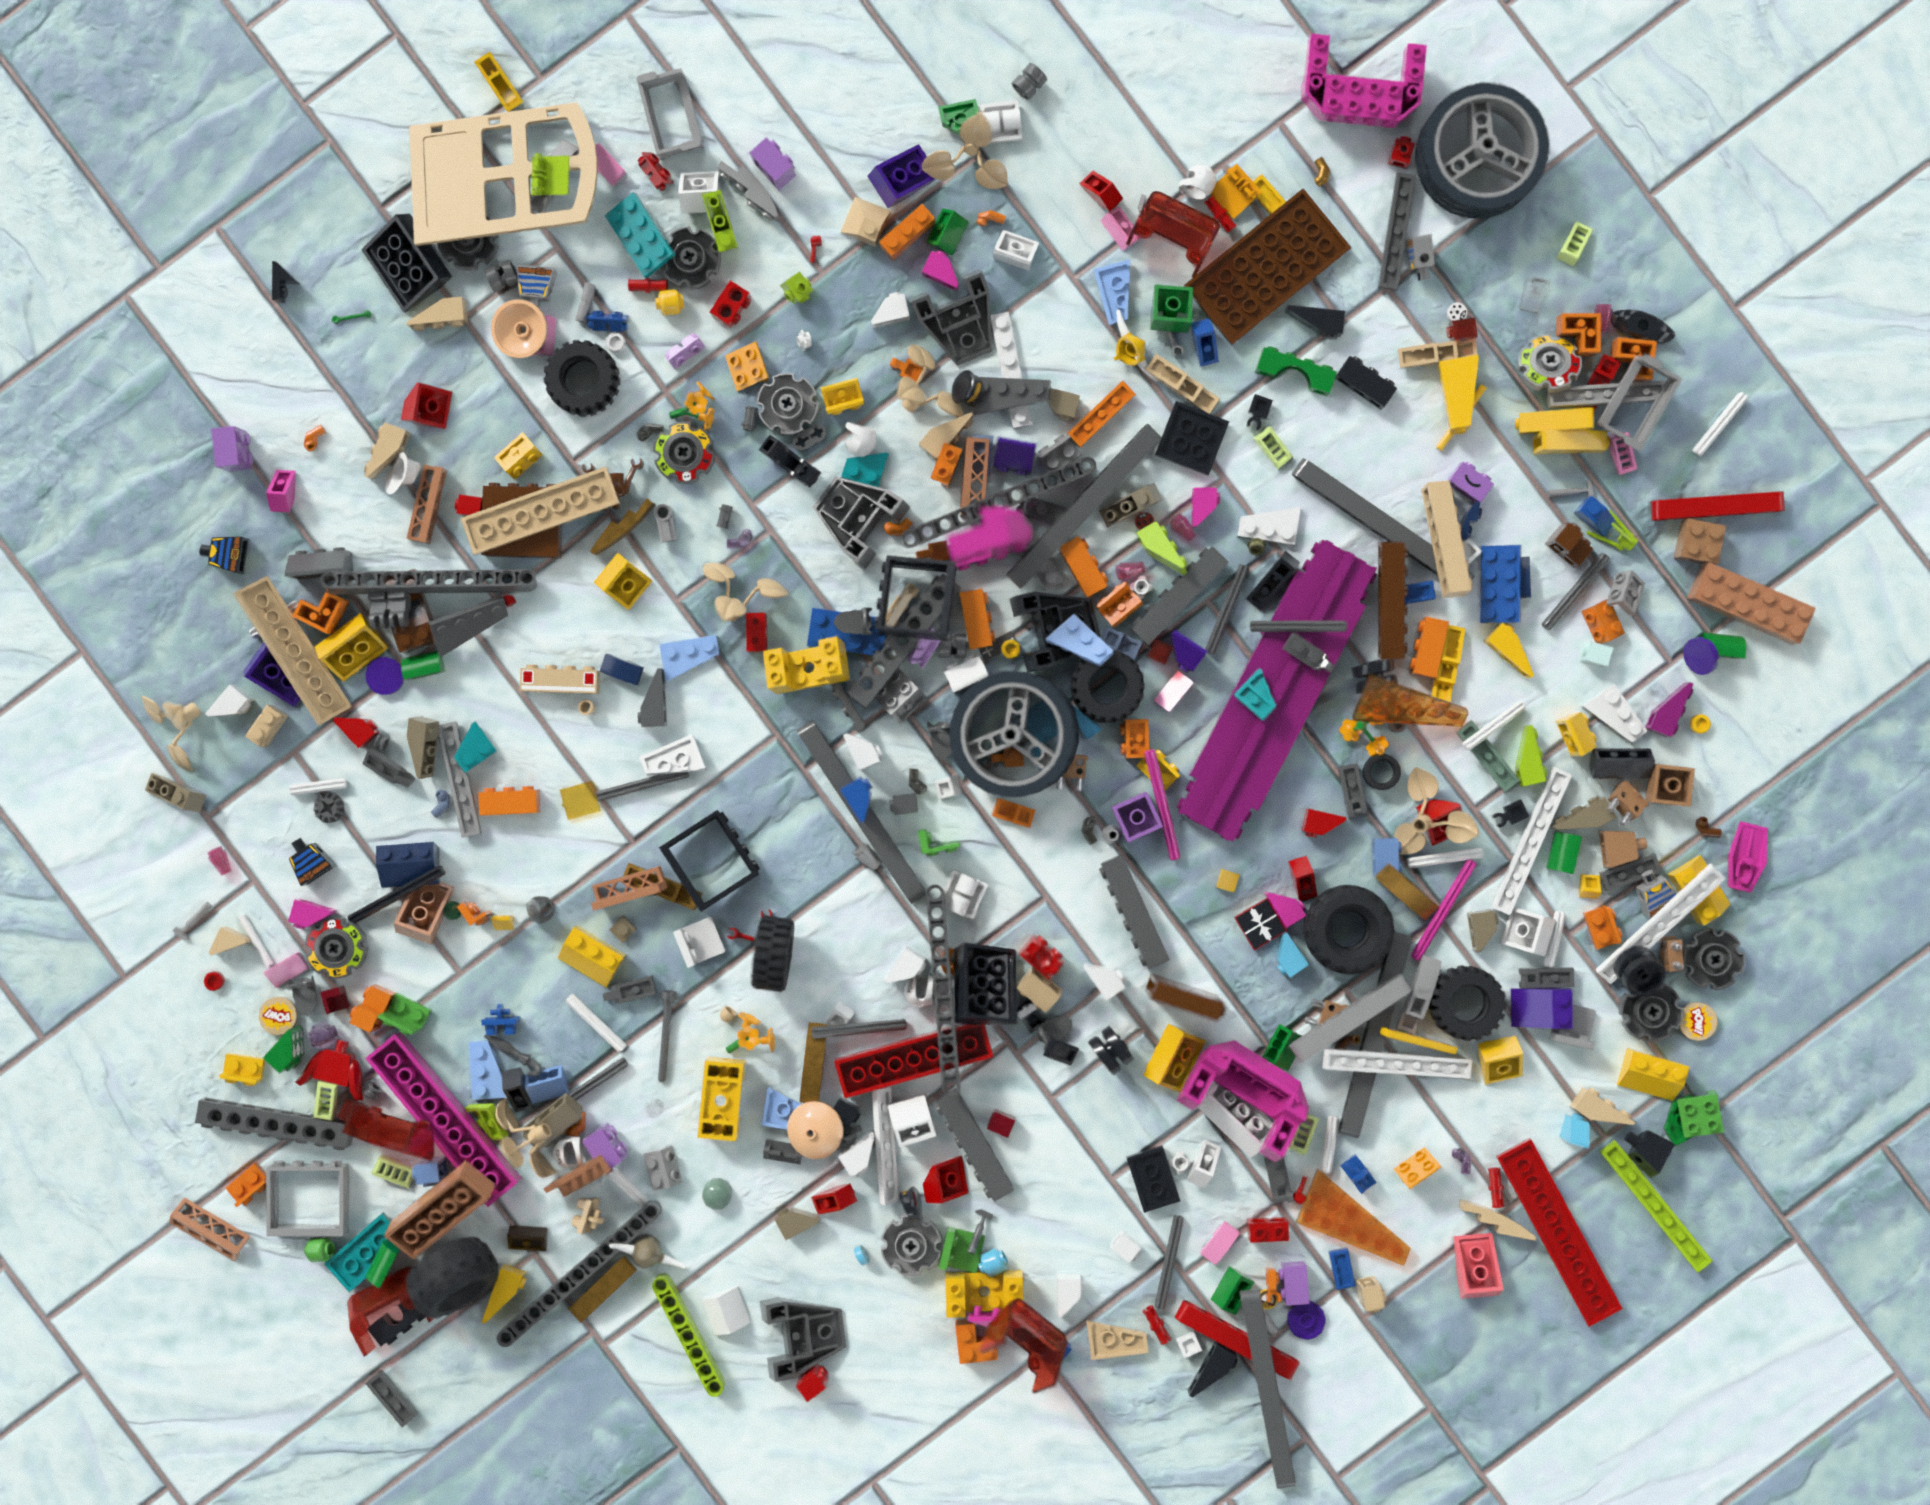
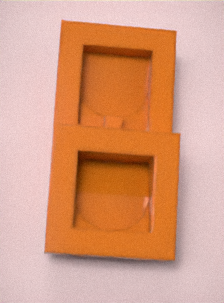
M997 798L991 816L1030 828L1036 810Z

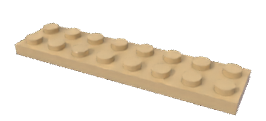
M603 467L461 518L473 555H478L618 505L620 501L607 467Z
M268 575L233 594L318 726L352 707L326 665L319 660L315 648L297 620L292 617L293 614Z

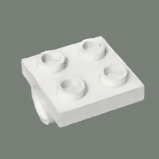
M1018 100L980 105V111L987 118L992 130V139L989 144L1022 140Z
M953 869L944 889L946 908L956 914L974 919L988 884Z

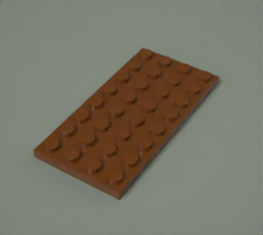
M1303 188L1184 284L1183 287H1193L1194 301L1232 346L1352 247Z

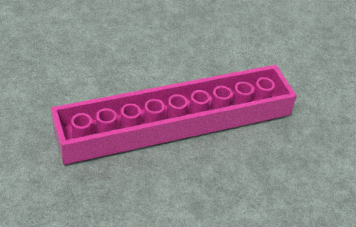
M398 1032L365 1058L455 1168L468 1161L495 1184L489 1200L485 1202L487 1207L522 1179L403 1033Z

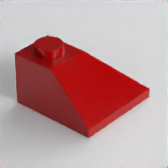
M417 382L404 400L401 420L418 425L446 429L452 391Z
M1432 799L1427 802L1423 814L1429 816L1432 823L1448 821L1449 814L1454 811H1462L1460 803ZM1423 804L1416 807L1417 813L1420 812ZM1447 825L1430 827L1425 831L1432 846L1448 839L1445 832Z
M962 1156L932 1165L923 1182L926 1203L942 1204L969 1193Z

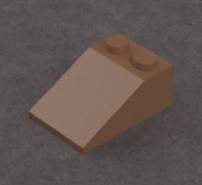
M439 882L436 885H425L407 895L394 922L395 932L432 945L454 887Z

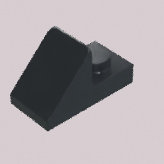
M272 261V300L276 303H286V298L288 297L286 284L299 285L300 283L281 264Z
M1031 1000L1017 1007V1014L1030 1033L1036 1031V1029L1032 1030L1033 1027L1045 1022L1040 1011Z

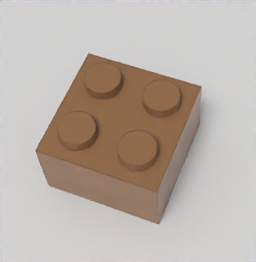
M1689 518L1680 522L1674 559L1700 564L1707 562L1715 565L1719 564L1726 526Z
M1654 764L1652 776L1647 780L1645 800L1652 803L1691 807L1695 768Z

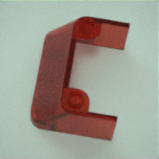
M1154 191L1150 194L1137 218L1126 245H1130L1134 235L1147 239L1154 232L1188 249L1186 252L1187 260L1197 265L1191 276L1195 279L1220 229V224L1216 219L1160 191Z
M356 1103L352 1104L342 1133L378 1147L432 1162L435 1154L434 1132L430 1122L421 1119L411 1122L382 1113L383 1109L371 1106L368 1109Z
M406 1266L387 1276L380 1288L372 1284L353 1294L348 1299L349 1329L364 1357L376 1347L368 1333L370 1324L366 1316L398 1299L404 1308L409 1310L416 1308L406 1288V1279L408 1273L413 1268L412 1266ZM427 1318V1320H428L429 1323L435 1319V1318Z
M1021 1298L1009 1301L988 1324L980 1352L985 1353L1004 1346L1006 1337H1009L1029 1353L1027 1364L1030 1371L1036 1375L1032 1393L1036 1394L1056 1387L1067 1346L1065 1334Z

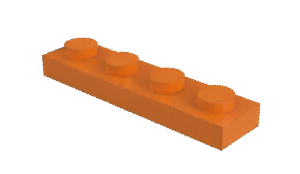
M1122 380L1067 435L1069 434L1075 444L1081 448L1136 394Z

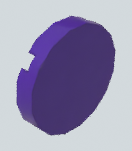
M1699 636L1690 639L1685 644L1683 657L1691 671L1699 675H1706L1717 668L1719 654L1715 645L1710 640H1705Z
M379 657L373 660L367 667L365 673L366 682L375 693L391 695L403 686L404 680L401 664L397 660L389 657Z
M1309 1301L1310 1304L1293 1305L1287 1313L1288 1327L1298 1338L1306 1340L1316 1338L1324 1329L1326 1322L1324 1311L1313 1301Z

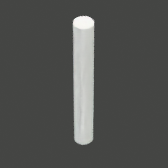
M246 915L239 916V921L266 967L272 965V959Z

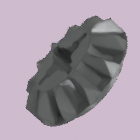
M330 792L319 795L314 801L313 810L316 815L315 817L325 823L338 821L344 813V802L341 797ZM325 803H335L331 807L332 813L329 811L322 812L326 808Z

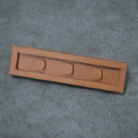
M972 437L965 439L960 508L970 505L974 498L980 501L978 497L980 493L981 500L985 499L990 439ZM974 442L985 443V450L979 456L974 451ZM977 460L983 465V471L978 475L972 469V464ZM976 479L982 485V490L977 494L971 489V483ZM980 505V512L976 511L979 515H981V509H983L984 506ZM960 512L959 516H967V514Z
M423 465L406 539L426 544L431 543L447 474L446 469ZM428 470L434 471L431 483L426 478ZM430 488L428 499L425 502L422 493ZM425 506L424 516L421 520L418 516V510ZM421 525L419 538L414 537V528Z
M661 866L592 885L596 901L591 903L594 911L665 890L668 886ZM653 872L657 873L659 879L657 883L648 879ZM635 877L643 881L639 888L632 884ZM618 882L626 885L624 892L615 889ZM600 887L610 890L607 897L602 898L599 890Z
M600 1154L557 1178L543 1189L548 1193L558 1187L563 1197L606 1175L611 1169Z
M185 1197L170 1215L169 1223L234 1262L239 1257L240 1250L250 1239L248 1234ZM186 1205L192 1208L193 1214L184 1215L180 1213V1210ZM197 1217H207L209 1224H199ZM222 1226L225 1228L226 1233L218 1235L214 1233L213 1227ZM237 1235L243 1240L236 1246L231 1243V1236Z

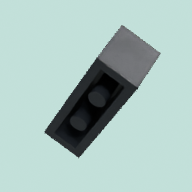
M1349 356L1335 377L1336 380L1380 410L1386 406L1397 390L1392 380L1382 378L1378 375L1379 372L1376 369L1363 365V361L1356 356Z
M1594 748L1591 754L1589 769L1592 777L1598 779L1651 778L1655 758L1651 748Z

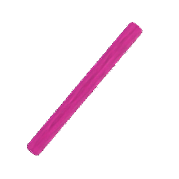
M1154 749L1147 750L1145 758L1160 820L1163 825L1162 828L1170 860L1180 859V852L1156 752Z
M1469 859L1464 863L1411 954L1413 959L1421 961L1423 954L1427 951L1477 865L1476 862Z

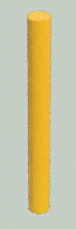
M1482 384L1475 391L1473 407L1487 389ZM1448 429L1436 448L1443 451L1455 432L1449 433Z

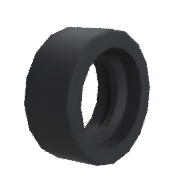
M1387 754L1370 757L1364 763L1362 770L1366 784L1377 790H1388L1394 787L1401 776V767L1398 761ZM1378 761L1388 762L1393 769L1392 778L1386 783H1377L1371 777V767Z

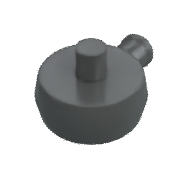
M860 1125L855 1128L852 1126L843 1128L842 1142L845 1144L854 1142L857 1133L862 1131Z

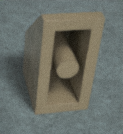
M1051 388L1050 400L1047 403L1054 415L1059 417V420L1064 422L1074 421L1080 395Z
M1491 909L1467 913L1472 948L1475 952H1481L1497 930L1498 916Z
M793 1207L789 1210L784 1208L779 1211L775 1222L785 1240H788L819 1223L821 1217L818 1214Z

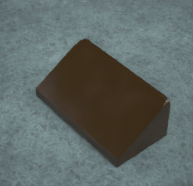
M511 1225L507 1233L508 1249L546 1252L548 1228Z

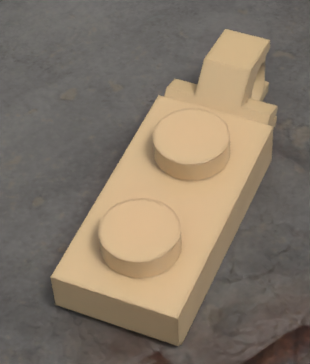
M907 583L901 594L897 595L888 609L886 626L896 627L899 623L898 618L908 609L909 601L911 598L916 597L919 589L912 583Z

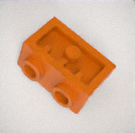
M944 443L931 474V479L940 482L942 486L948 488L962 455V449Z
M1148 719L1123 720V724H1120V735H1123L1124 742L1120 746L1121 755H1124V758H1145V752L1149 750Z
M471 901L463 902L457 906L470 926L483 925L490 920L489 916L492 914L491 910L479 914L481 912L475 902L471 903Z
M1604 905L1583 913L1596 950L1622 943V932L1614 921L1616 920V914L1613 909Z
M257 1162L225 1188L236 1200L234 1204L236 1208L242 1204L246 1206L254 1199L252 1195L256 1192L260 1194L266 1189V1172Z

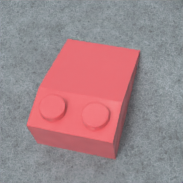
M1492 1233L1454 1236L1456 1273L1460 1298L1499 1296L1504 1289Z

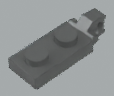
M1296 633L1290 635L1282 648L1314 670L1320 671L1322 668L1327 672H1332L1335 668V665L1327 661L1329 656Z
M373 747L368 749L363 765L392 784H401L406 788L413 784L415 777L407 772L405 768Z
M651 975L611 986L612 991L602 995L604 1002L614 999L615 1003L620 1004L658 993L654 977Z

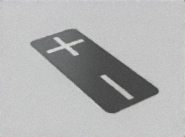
M1010 631L996 638L995 642H992L993 646L980 648L979 651L983 659L986 661L1002 653L1001 646L1006 640L1012 639L1017 641L1013 632Z

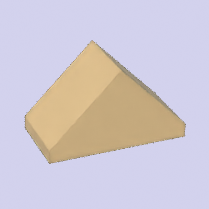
M228 926L221 927L209 950L210 956L252 941L249 936Z

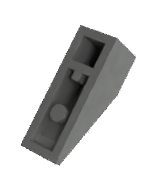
M657 668L640 707V712H638V723H641V727L667 726L664 669Z

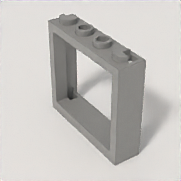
M320 1160L312 1161L311 1164H304V1161H293L292 1164H285V1161H274L273 1164L266 1167L267 1236L346 1235L349 1232V1164H342V1161L339 1160L331 1161L330 1164H323V1161ZM278 1171H339V1225H278Z

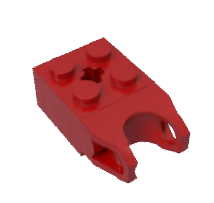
M1033 934L1021 948L1019 955L1050 980L1064 965L1063 954L1055 947L1051 950L1047 946L1048 942L1041 935L1036 937Z

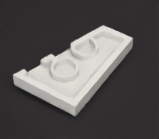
M1301 507L1240 517L1237 536L1251 539L1260 538L1264 541L1295 545Z
M1615 684L1581 706L1611 727L1612 730L1628 742H1633L1648 732Z
M692 734L640 756L647 776L707 770Z

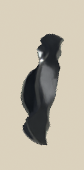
M1640 310L1613 311L1611 315L1613 327L1623 332L1630 339L1657 341V343L1663 344L1671 341L1676 335L1665 322L1652 314ZM1640 320H1645L1648 323V328L1645 331L1639 330L1637 326Z

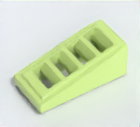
M1576 221L1557 259L1574 266L1593 229ZM1575 231H1578V232L1584 234L1585 237H1583V236H1581V235L1575 233Z
M1265 427L1253 437L1255 443L1277 469L1293 458L1272 427ZM1269 435L1270 437L1263 442L1262 439ZM1274 441L1275 443L1268 448L1267 445ZM1277 447L1280 448L1276 453H1271ZM1284 453L1285 455L1277 461L1276 458L1280 454Z
M317 1082L313 1118L334 1120L337 1115V1084ZM323 1087L332 1089V1091H325ZM323 1094L330 1095L331 1098L324 1097Z
M1309 1114L1306 1120L1311 1122L1312 1125L1300 1124L1288 1147L1289 1150L1301 1155H1306L1319 1118ZM1303 1127L1305 1129H1308L1309 1132L1306 1133L1302 1130H1299V1128ZM1297 1134L1306 1137V1140L1296 1137ZM1294 1141L1302 1144L1303 1147L1294 1145Z
M383 1154L379 1156L371 1173L406 1188H409L413 1181V1168ZM383 1163H385L386 1166H385L384 1170H383V1171L380 1170L381 1167H382V1165H383ZM393 1166L394 1168L391 1174H389L388 1171L390 1167ZM398 1169H401L398 1178L395 1177ZM405 1172H409L406 1180H402Z

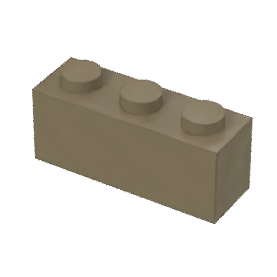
M566 1092L524 1127H530L535 1124L537 1127L542 1123H546L551 1129V1136L545 1139V1142L537 1150L540 1151L542 1148L548 1147L553 1142V1139L558 1135L562 1136L568 1127L572 1124H577L582 1118V1106ZM530 1130L523 1131L524 1139L528 1140L527 1135Z

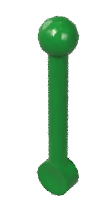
M366 310L360 314L343 317L333 316L332 322L338 324L342 320L359 317L369 318L371 317V312Z

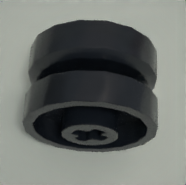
M1393 659L1385 661L1375 660L1363 663L1361 666L1352 667L1351 671L1354 678H1366L1365 681L1355 684L1356 694L1398 686L1396 675L1384 676V672L1395 669Z
M1633 946L1626 949L1618 956L1614 964L1615 975L1625 988L1635 996H1646L1655 992L1665 980V967L1644 946Z
M1107 1026L1102 1030V1036L1106 1040L1105 1044L1098 1036H1094L1088 1043L1114 1076L1121 1070V1066L1116 1060L1117 1057L1125 1065L1130 1064L1135 1059L1119 1034H1116L1110 1026Z

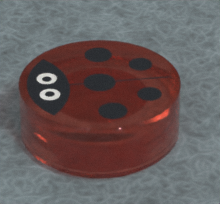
M1141 512L1135 518V526L1139 531L1154 523L1153 516L1148 512Z

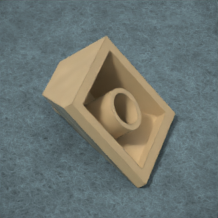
M855 197L841 233L876 247L891 211Z

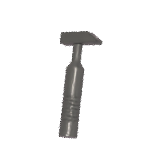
M982 1209L975 1211L976 1214L982 1216V1219L975 1229L967 1251L972 1255L975 1254L983 1233L985 1219H992L994 1215Z

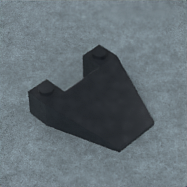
M1030 592L1010 598L1014 617L1031 614L1040 650L1023 654L1028 673L1053 667L1073 654L1055 644L1052 645L1046 642V638L1073 614L1100 637L1091 599L1042 592Z

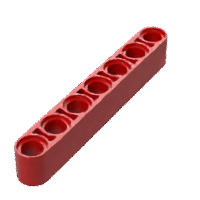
M1784 491L1666 499L1650 502L1652 521L1785 511Z
M1187 1300L1182 1301L1174 1316L1176 1320L1252 1360L1247 1332ZM1270 1345L1275 1373L1291 1380L1300 1362Z

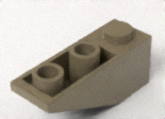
M1155 483L1112 503L1099 510L1107 528L1163 501Z
M423 716L409 718L407 728V740L418 779L433 777L439 732V721Z
M151 773L145 791L183 810L200 813L207 796L194 788L155 773Z
M1594 796L1587 801V805L1583 807L1581 805L1571 810V814L1568 816L1562 815L1556 818L1551 828L1559 830L1601 827L1617 816L1614 811L1609 812L1607 810L1610 804L1605 797Z

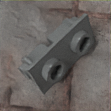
M766 1139L763 1150L764 1159L801 1165L802 1155L794 1149L791 1143Z

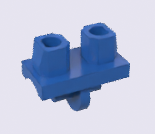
M498 1004L497 1009L490 1010V1015H497V1017H486L481 1020V1026L485 1025L486 1035H497L498 1025H504V1034L509 1035L516 1033L520 1016L504 1017V1015H510V1009H504L503 1004Z
M1356 1154L1340 1165L1361 1194L1377 1183Z

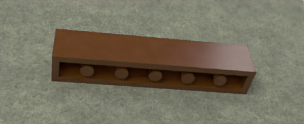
M1401 541L1378 542V657L1380 659H1405V654L1408 651V645L1405 642V634L1408 632V626L1405 623V615L1408 614V606L1405 604V596L1408 595V586L1405 584V577L1408 576V567L1405 565L1408 547Z

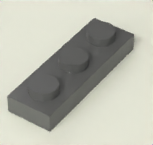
M1651 854L1599 872L1605 891H1609L1643 879L1641 874L1645 871L1652 870L1654 875L1662 873L1656 854Z
M382 1369L365 1383L401 1427H404L418 1415L416 1409Z

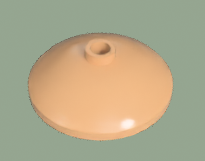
M508 301L501 305L493 316L491 322L492 338L498 349L504 354L513 358L530 357L537 353L545 343L547 337L545 316L535 304L529 301ZM523 326L526 327V332H525V333L522 332V327H523Z
M819 1101L806 1102L798 1106L790 1115L787 1125L788 1138L794 1149L804 1157L810 1159L826 1158L833 1154L840 1146L843 1139V1124L840 1116L831 1106ZM809 1130L813 1131V1136L809 1135Z

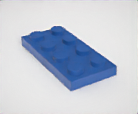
M1481 546L1480 623H1521L1522 546Z
M812 608L807 646L819 647L818 640L838 637L845 643L846 652L874 655L877 650L881 652L884 648L883 642L886 639V635H879L877 628H874L875 617L870 616L872 626L869 631L873 634L843 633L833 623L835 617L842 612Z

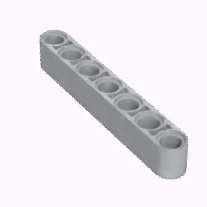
M1401 973L1397 974L1313 1028L1289 1046L1299 1062H1304L1409 994L1412 989Z

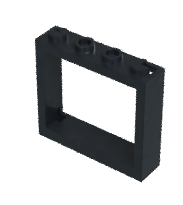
M887 555L886 562H883L882 565L884 579L880 580L879 591H882L881 598L877 599L879 617H875L874 628H877L878 634L948 641L957 571L956 562ZM893 568L947 573L939 631L886 626Z
M718 810L659 847L700 912L758 876V870H760L756 861H751L748 857L750 852L745 844L740 845L737 838H739V835L734 827L730 829L727 825L729 821L724 812L720 813ZM716 819L751 873L704 903L669 848Z

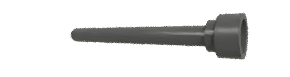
M673 990L661 991L664 1012L658 1072L659 1082H664L666 1079L671 1009L677 996V991Z

